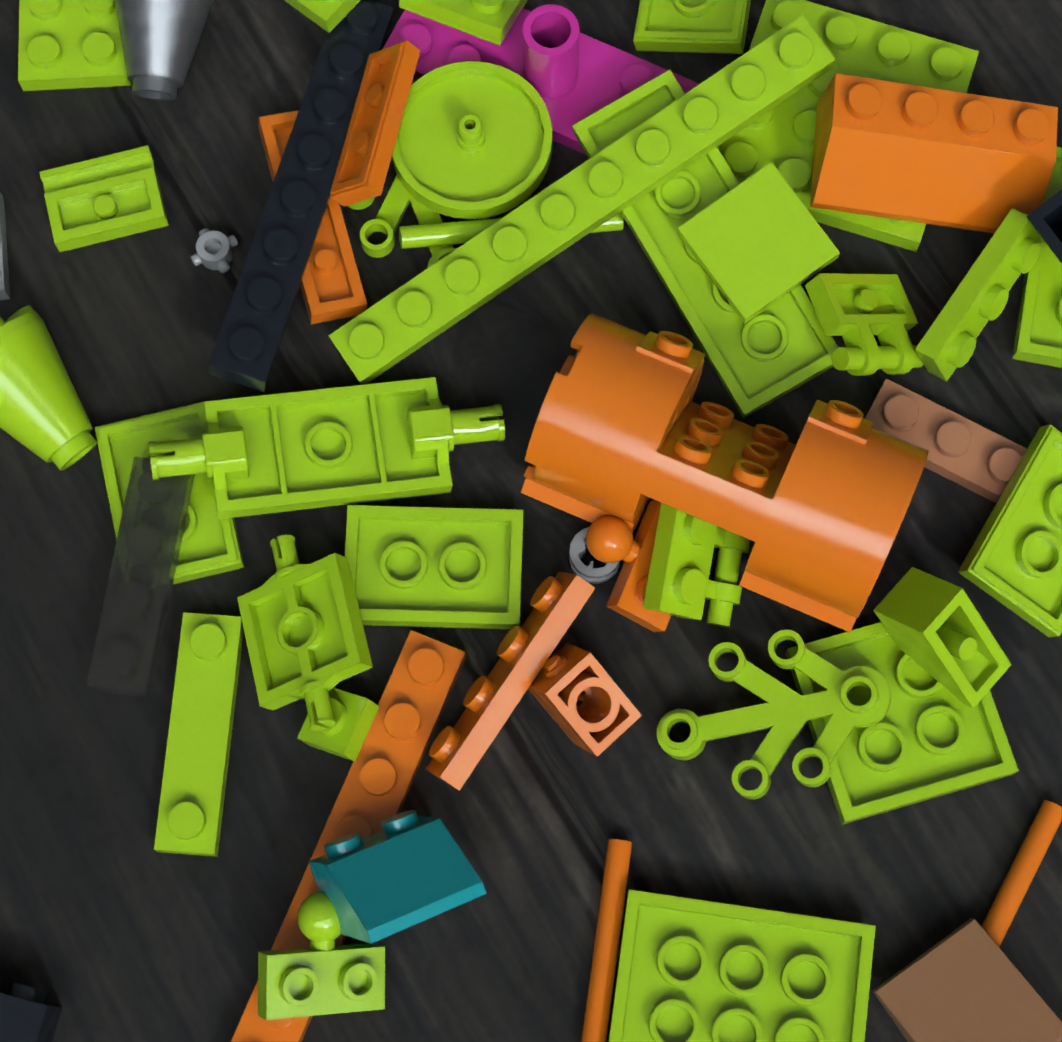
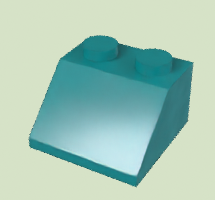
M416 810L401 812L380 822L383 831L364 839L361 838L360 833H352L334 839L324 845L327 854L309 861L319 892H324L335 908L341 934L370 944L487 894L482 880L441 819L417 816Z

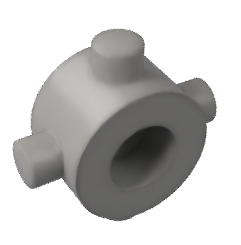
M208 228L202 229L199 232L200 237L196 242L197 253L191 256L192 262L195 266L202 263L210 270H219L221 273L227 272L230 269L229 264L233 257L232 248L238 245L237 239L234 235L227 237L220 231H210Z

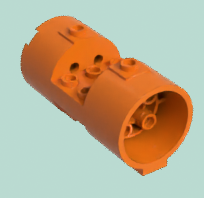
M594 313L588 315L571 341V348L578 350L576 356L569 355L560 373H555L543 401L525 456V461L533 464V466L528 465L523 475L525 481L520 493L590 523L604 516L621 518L629 525L632 533L641 521L650 498L755 542L739 586L851 632L889 554L919 482L929 450L873 428L874 422L864 419V414L861 410L851 404L838 400H830L828 404L817 400L797 444L788 442L789 437L786 433L773 426L757 424L754 428L733 419L734 413L722 405L713 402H702L699 405L692 402L702 373L705 353L693 349V343L686 337L670 331H660L658 334L650 331L645 335Z

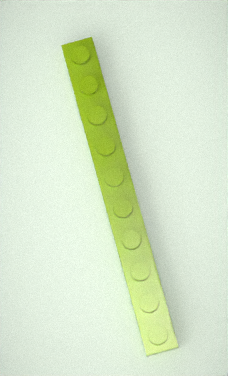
M802 14L328 335L358 381L362 385L369 383L831 70L835 65V57Z

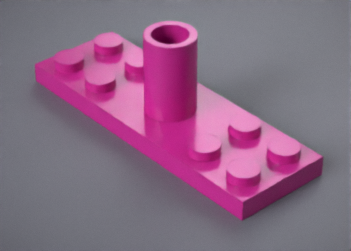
M555 4L542 5L532 11L523 8L500 46L404 10L383 47L385 49L407 40L421 50L413 77L415 81L436 68L464 61L488 62L517 73L527 80L543 99L551 119L552 140L585 155L586 153L573 133L572 125L668 71L580 33L579 23L575 15L567 8ZM672 72L685 94L699 85L695 81Z

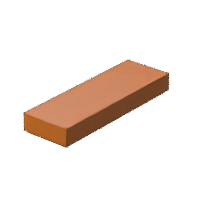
M407 40L369 54L330 191V198L344 207L382 194L421 50Z

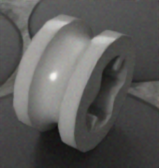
M587 527L578 532L571 541L569 563L574 574H577L588 583L599 584L615 576L621 561L605 563V566L600 568H593V561L588 566L584 565L581 559L585 556L586 534L589 529Z

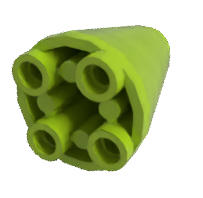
M27 305L15 312L5 322L0 317V428L46 463L53 461L58 469L62 471L89 453L96 446L97 441L90 434L93 429L44 321L30 305Z

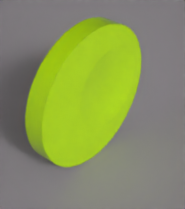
M464 61L444 65L428 72L411 85L392 154L395 171L403 186L418 202L442 215L460 219H482L505 213L524 202L544 179L552 155V124L550 115L536 89L523 77L505 67L480 61Z

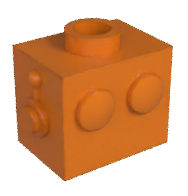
M566 643L552 657L548 658L528 688L575 745L596 757L642 716L591 652Z

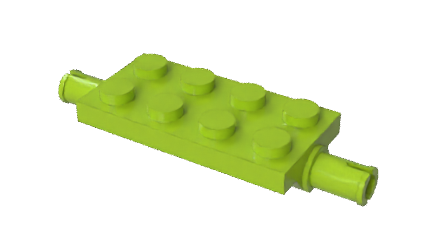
M436 377L204 401L207 431H202V438L156 443L151 441L148 442L153 480H159V478L207 473V479L213 478L218 519L451 493L453 484L449 465V452L454 450V445L496 440L498 442L504 441L505 423L504 419L500 420L499 416H503L500 404L450 410L448 405L441 404Z

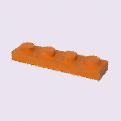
M299 110L259 117L258 129L273 182ZM332 198L329 199L300 285L311 325L358 316L367 310V301L341 207Z
M558 572L555 578L549 576L540 584L530 602L534 609L522 627L518 625L513 627L500 643L497 655L501 658L488 677L483 675L473 683L463 701V705L467 708L455 726L444 728L433 742L429 751V756L432 757V760L426 767V770L460 791L595 590V587L577 574Z

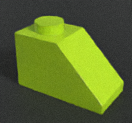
M912 567L873 610L897 646L960 701L973 709L1012 665L963 588Z

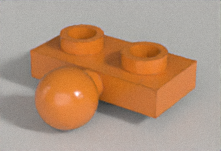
M656 500L649 502L634 539L631 528L624 520L615 516H604L598 518L590 525L586 534V545L590 554L598 561L604 563L625 561L606 607L652 632H665L671 615L643 609L661 502Z

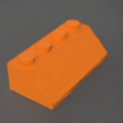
M836 73L817 103L810 207L995 233L1012 208L1029 215L1042 205L1056 162L1058 107Z

